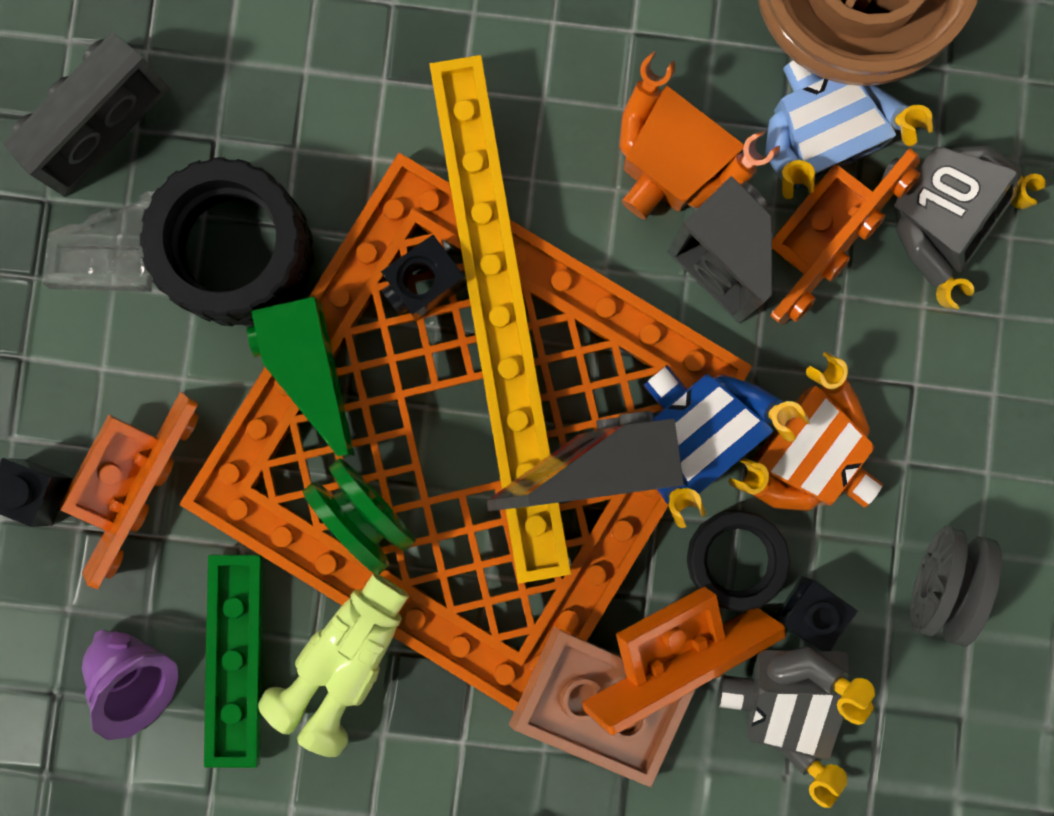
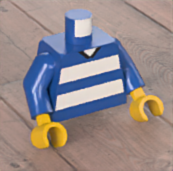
M666 365L643 385L663 408L653 418V421L675 419L684 485L657 489L664 501L669 504L674 521L679 528L687 527L680 512L688 506L696 507L702 517L706 515L699 494L770 435L774 430L769 424L775 426L784 440L791 442L796 440V437L785 426L786 422L792 418H800L806 424L810 423L808 416L798 403L793 401L783 402L756 384L724 374L715 377L706 374L691 387L687 388L671 368Z

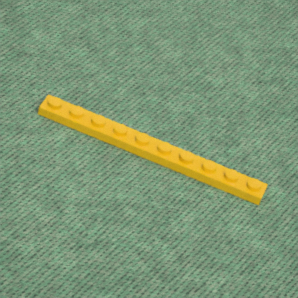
M481 55L429 63L503 489L548 457L550 449ZM559 503L506 509L518 584L571 575Z

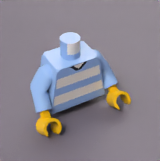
M793 60L783 68V71L794 92L781 98L774 109L775 114L770 118L765 155L767 156L776 146H780V153L769 163L777 176L782 180L783 197L791 199L793 198L794 184L797 188L805 185L808 188V192L813 193L815 180L825 176L833 165L838 164L842 168L883 149L896 136L894 130H901L902 141L905 145H915L917 143L915 128H924L928 133L934 132L932 112L924 105L908 106L876 85H846L821 78Z

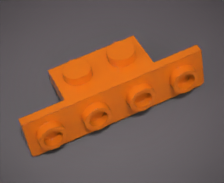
M909 148L873 192L838 164L830 168L814 188V192L807 196L772 239V249L804 275L771 313L770 317L778 323L785 325L790 318L798 322L807 313L816 300V297L811 293L825 277L831 282L843 270L851 258L845 253L859 236L863 240H867L884 220L886 215L880 210L893 195L902 198L918 180L921 173L916 170V167L921 161L915 151Z
M180 391L156 436L109 414L59 505L61 511L105 530L82 572L87 586L97 590L104 578L111 579L115 575L124 556V551L120 549L129 531L136 533L140 529L147 516L149 505L145 502L154 485L161 487L172 470L174 459L170 458L174 448L179 439L186 441L193 432L199 418V414L194 412L198 403L189 395Z
M702 587L616 633L626 678L582 701L583 709L610 735H615L785 639L787 636L785 626L759 608L747 610L722 624L717 595L706 587Z

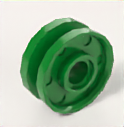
M339 458L329 467L334 480L341 489L336 495L316 482H312L302 492L313 511L342 545L366 568L379 575L390 566L384 551L378 544L382 539L386 538L390 543L403 551L411 547L416 540L381 495L352 466Z

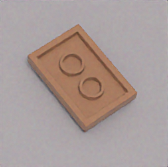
M554 626L509 725L517 732L651 788L695 691L693 690L676 702L659 709L638 721L632 727L624 729L615 735H610L584 711L582 701L626 678L622 657Z

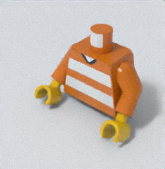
M825 351L823 356L826 357L828 366L823 373L812 366L806 369L807 376L822 387V390L816 385L805 389L796 401L805 411L810 423L806 424L800 418L788 420L785 426L796 437V440L791 442L784 440L777 429H775L753 460L744 457L739 460V462L746 465L747 474L742 481L730 477L728 483L731 487L752 494L776 509L810 511L818 504L831 506L842 492L863 508L867 507L875 499L883 487V483L861 467L874 449L873 443L868 439L870 427L858 396L847 379L848 367L842 359Z

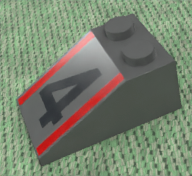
M643 411L619 415L616 418L597 420V431L577 435L487 500L488 511L682 486L684 483L675 419L653 421L652 411Z

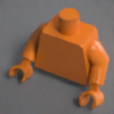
M656 51L650 53L641 64L640 73L643 80L637 82L622 113L619 148L626 157L623 170L637 181L622 199V203L630 212L643 220L647 219L661 200L678 212L687 205L698 209L730 176L741 185L757 172L756 165H765L775 159L780 153L779 145L773 148L767 156H761L756 151V141L766 131H759L753 134L743 144L667 85L660 92L658 86L667 83L675 73L676 65L672 61L666 70V75H655L651 70L650 64L656 55Z

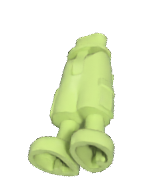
M375 573L372 574L363 590L355 589L350 595L351 597L340 607L326 627L310 638V641L295 661L299 676L287 689L282 687L268 688L258 703L260 713L274 729L282 734H291L303 718L306 707L318 688L326 686L328 690L326 697L297 736L300 746L325 757L339 756L348 745V734L340 724L341 717L347 706L361 705L374 682H376L380 670L379 664L393 639L396 627L399 626L402 620L399 611L409 597L403 589Z

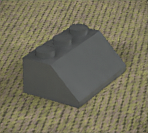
M111 32L105 39L96 41L87 49L83 56V62L70 76L60 78L51 86L47 99L34 113H29L16 122L11 131L12 136L4 143V146L29 175L66 197L158 102L170 87L140 54Z
M730 176L682 224L667 252L740 323L772 295L771 215L764 209L767 206V202L755 187L745 181L740 185Z

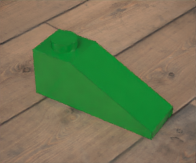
M310 297L251 311L254 325L247 327V336L253 356H261L263 365L338 457L347 458L355 456L322 303L315 297Z

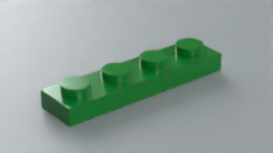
M208 555L204 768H257L260 765L261 713L258 703L262 697L264 557L261 555Z

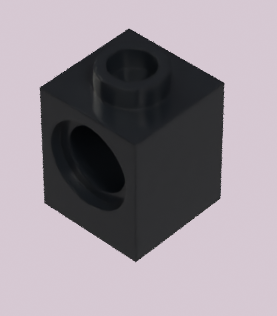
M434 234L381 271L389 283L388 286L381 290L399 316L409 310L416 321L467 285L465 277ZM419 269L429 270L435 275L434 285L424 294H414L407 290L408 277L412 272Z
M801 576L773 618L819 651H831L858 610L815 580Z

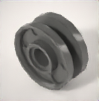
M944 526L935 534L922 559L913 587L910 604V623L913 631L932 637L943 627V634L947 642L967 647L975 641L991 613L999 588L1002 553L997 541L977 536L967 546V537L964 530L951 526Z

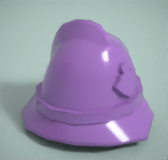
M106 630L97 631L94 634L92 644L87 648L82 660V673L86 686L85 696L90 708L91 729L106 740L132 737L155 721L173 699L179 679L176 662L165 653H161L158 649L145 644L127 633L118 631L108 632Z

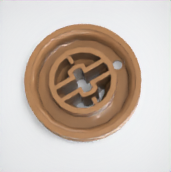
M758 0L763 20L770 34L791 59L821 78L856 86L891 83L912 75L927 66L963 29L977 3V0Z

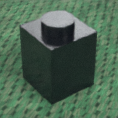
M2 458L0 462V515L30 527L53 526L60 509L59 505L67 492L72 478L26 459Z

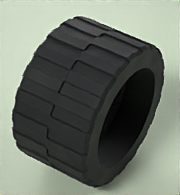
M212 157V160L202 162L198 160L188 164V167L180 171L176 170L167 177L168 180L160 188L157 187L141 220L143 227L142 233H140V246L143 249L144 257L142 259L145 268L153 277V283L159 291L170 297V301L206 321H214L222 326L233 327L234 325H254L251 313L253 310L288 303L297 299L296 295L301 288H304L308 280L309 268L313 263L312 232L307 226V219L302 209L282 184L278 183L270 173L261 167L258 169L252 166L250 162L244 160ZM233 199L253 201L269 214L276 230L275 248L268 265L255 280L239 289L218 292L203 287L191 276L186 264V241L193 224L203 212L220 202Z

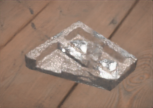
M147 191L140 194L141 201L115 212L107 208L91 215L81 224H69L48 233L42 283L49 289L152 292L153 277L146 270L142 259L144 255L143 249L140 246V233H142L143 222L141 220L144 211L148 208L154 192Z

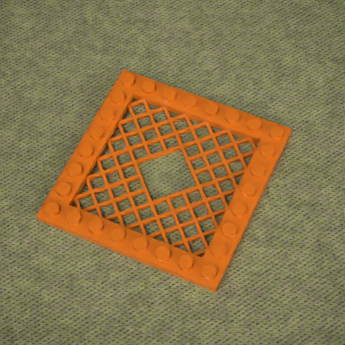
M398 153L308 298L315 297L323 305L334 359L346 342L351 365L336 368L337 375L339 377L354 374L360 401L344 404L345 412L362 409L368 434L367 437L352 440L353 448L370 444L376 468L375 473L363 475L362 477L367 482L379 481L382 498L395 513L423 507L429 536L415 539L416 542L409 548L431 543L438 569L437 572L410 578L404 551L393 544L381 547L385 554L396 553L401 577L387 568L379 575L388 579L409 595L399 611L402 620L399 626L396 627L393 637L514 712L553 627L555 626L581 639L588 640L669 504L664 501L657 489L573 500L559 504L560 511L575 508L582 537L565 540L567 548L582 545L570 564L571 575L555 577L553 582L526 588L525 583L518 584L506 509L500 510L501 518L473 525L466 497L494 489L495 493H498L502 490L501 480L433 497L428 496L405 398L482 380L483 374L482 371L474 373L468 345L476 344L477 339L476 335L465 336L459 311L471 308L470 299L457 302L456 294L449 298L450 304L434 308L417 321L423 348L398 354L394 352L389 327L416 320L411 313L386 319L380 292L389 283L388 281L383 282L385 277L381 271L395 262L400 254L401 257L408 252V248L416 247L433 234L443 248L444 242L461 252L450 183L403 154ZM510 220L522 294L530 321L527 322L529 331L532 330L538 358H534L535 367L541 366L547 393L540 395L541 403L549 401L556 428L546 431L548 439L558 436L560 447L567 443L565 434L590 428L597 431V420L616 418L619 415L652 411V413L662 411L663 408L660 404L635 410L628 382L654 376L666 365L671 368L687 388L691 387L706 374L711 377L724 374L743 381L753 367L752 365ZM417 226L429 233L410 238ZM464 263L456 265L461 273L465 272ZM430 271L415 275L412 272L407 279L406 285L411 293L418 294L416 283L433 280L435 275ZM531 295L561 314L537 320ZM373 298L379 321L356 326ZM452 312L458 339L430 346L424 319ZM567 322L574 349L545 355L539 328ZM576 323L606 341L581 347ZM381 329L387 356L359 363L353 336ZM461 347L467 375L439 381L433 354ZM611 348L618 376L590 383L584 355ZM620 349L650 368L626 374ZM425 356L431 383L403 390L397 362ZM576 357L583 385L554 391L548 363ZM389 365L395 392L368 398L361 371ZM264 367L179 505L335 602L343 605L351 597L350 595L355 589L363 590L373 572L357 560L335 536L325 531L329 529L324 523H321V519L313 511L309 503L312 522L281 504L305 498L303 490L277 496L271 470L273 467L298 462L304 489H306L312 483L307 459L331 454L334 451L330 446L305 451L299 424L309 420L304 414L300 415L302 413L267 368ZM620 384L627 412L599 418L592 390ZM585 392L591 420L563 427L556 399ZM398 400L404 428L376 434L370 406ZM291 430L296 454L273 459ZM406 435L412 464L385 470L378 442ZM334 453L336 461H337L339 458H341V459H343V460L345 461V459H344L343 457H338V456ZM414 471L421 500L393 506L387 477ZM262 475L264 476L268 495L255 488ZM336 482L322 485L329 491L340 489ZM459 498L465 527L437 533L431 505ZM609 500L589 533L583 506ZM503 525L510 554L482 561L475 532ZM467 534L474 563L446 569L439 541ZM512 562L519 590L490 597L484 568ZM476 570L483 599L454 605L448 577ZM440 579L446 605L414 585ZM555 589L534 623L528 596ZM521 598L527 626L499 633L492 605ZM485 606L490 632L464 617L460 612ZM527 635L519 650L503 641Z

